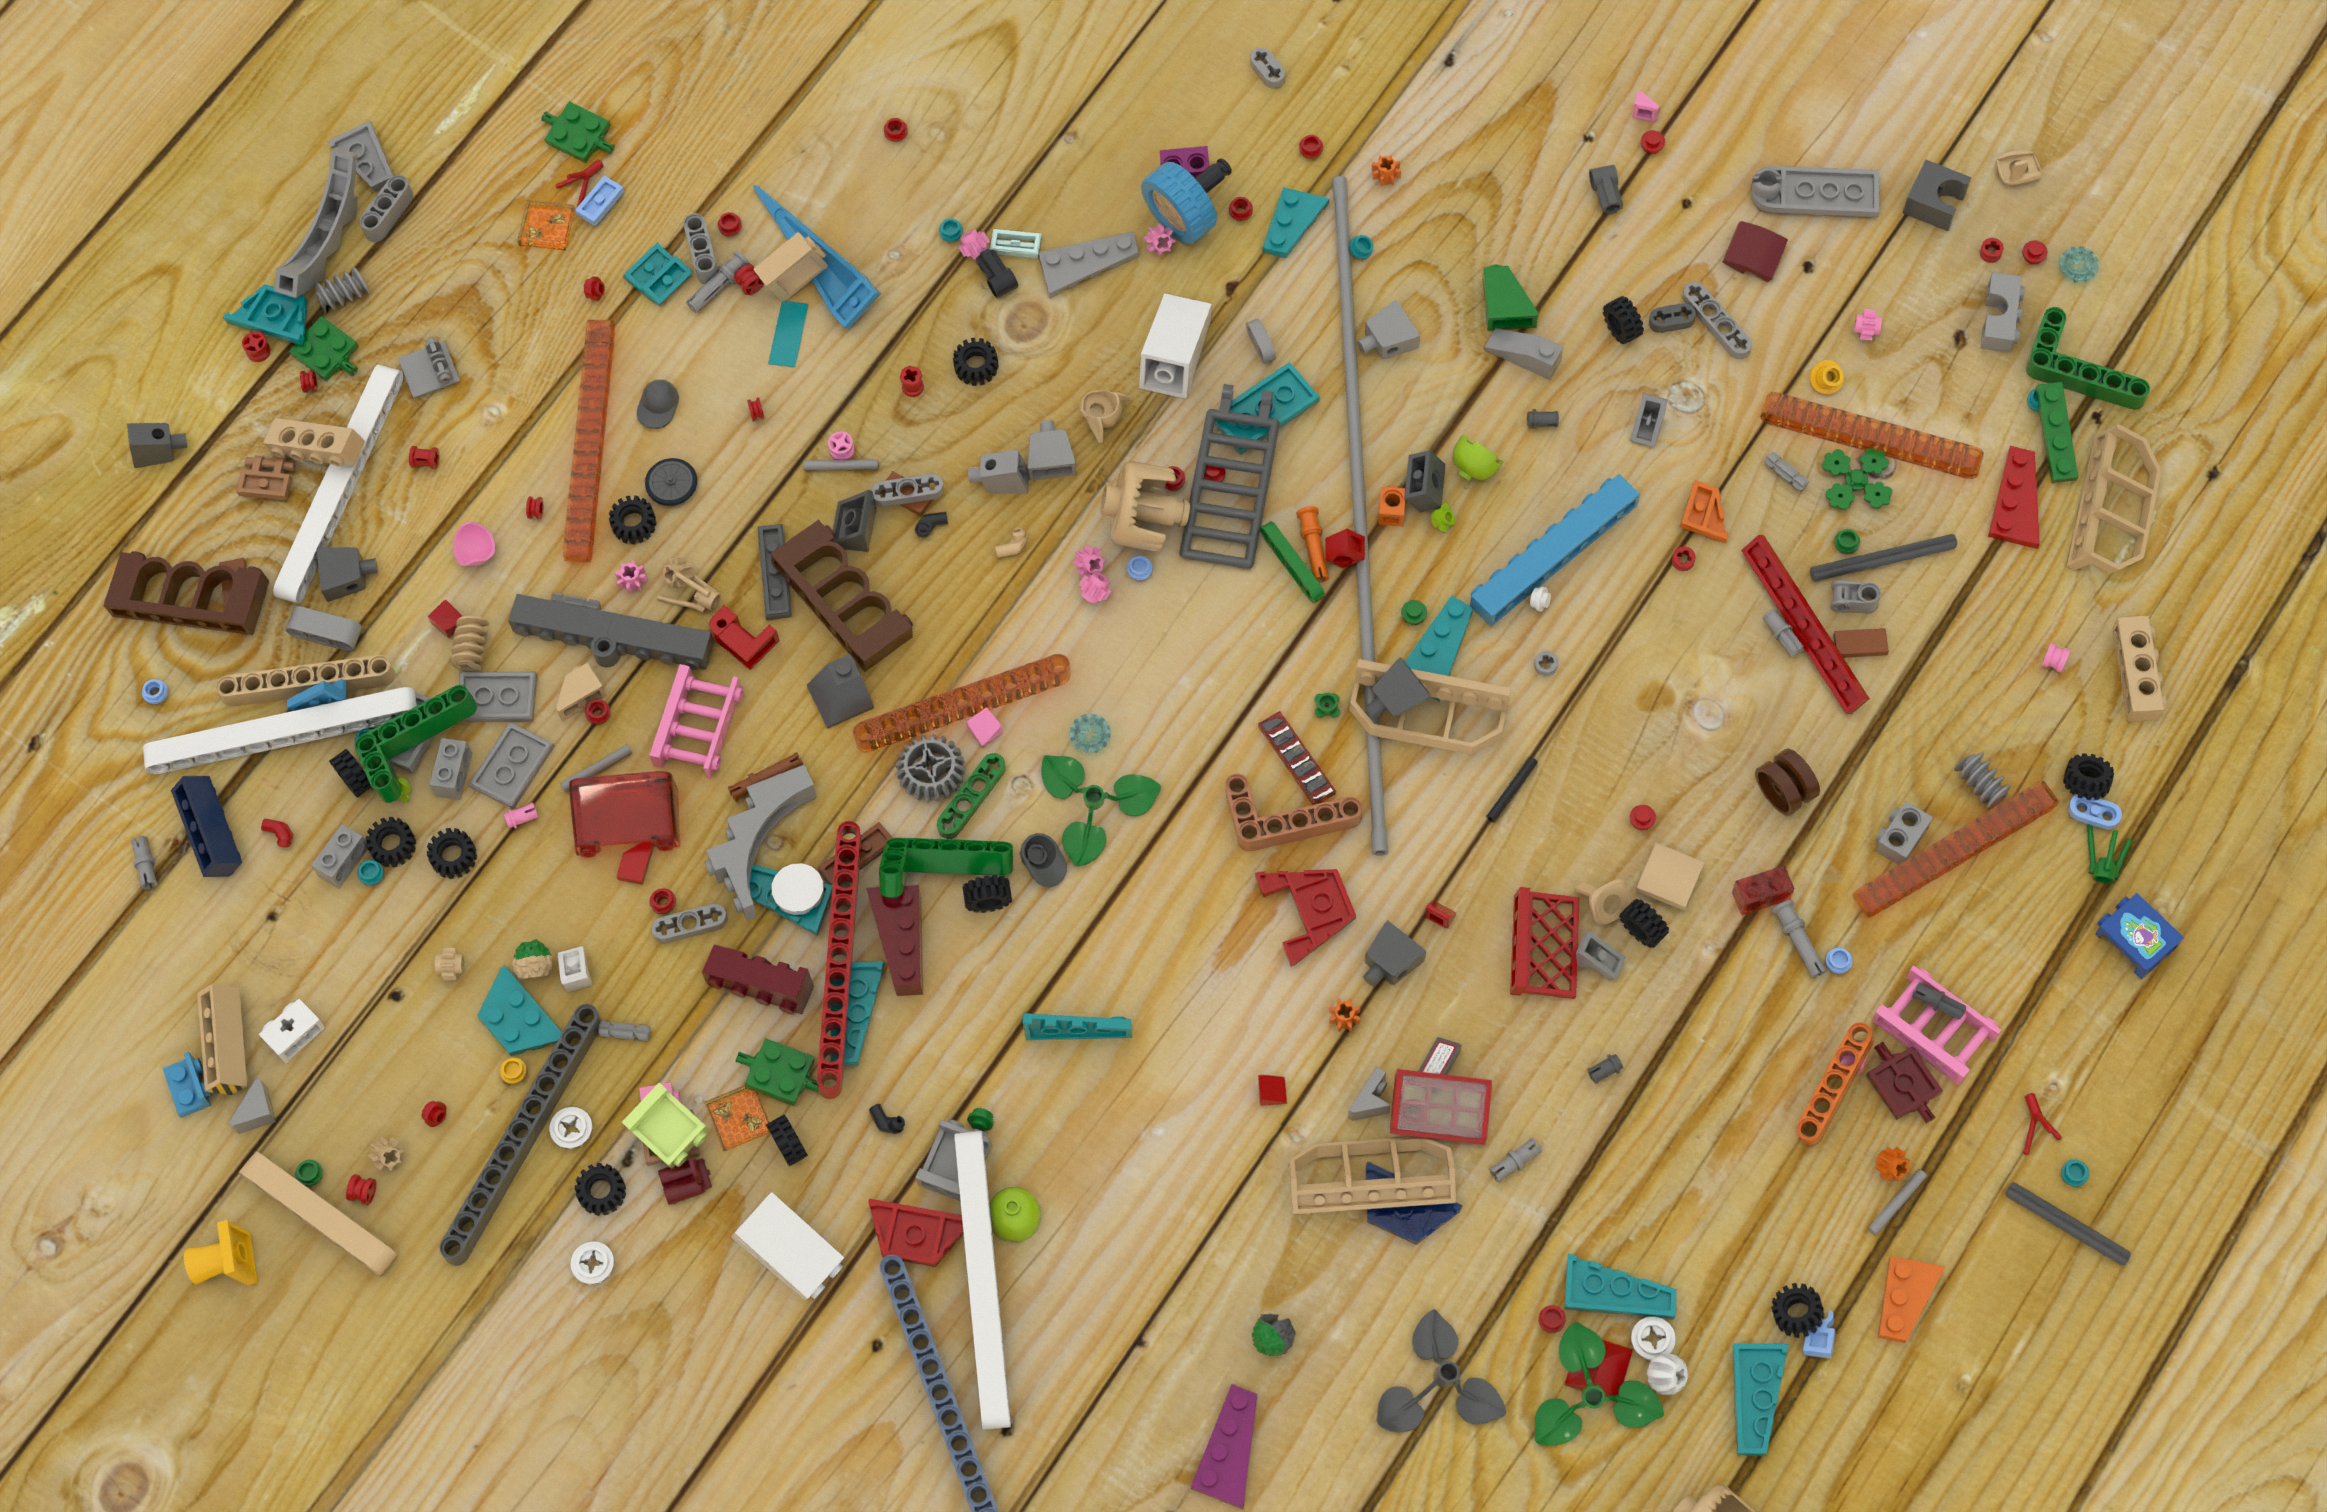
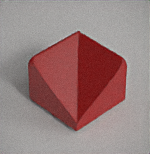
M444 600L428 615L431 624L448 638L454 634L457 628V619L463 617L447 600Z

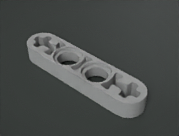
M1699 282L1688 283L1683 292L1684 302L1694 307L1698 319L1733 358H1746L1750 354L1752 347L1750 338L1704 285ZM1692 291L1694 294L1698 292V298L1695 295L1690 296V292ZM1711 307L1715 309L1716 314L1707 316L1703 313V309ZM1720 325H1728L1732 331L1728 334H1723L1718 330V327ZM1736 343L1739 346L1745 345L1744 350L1742 348L1736 349Z

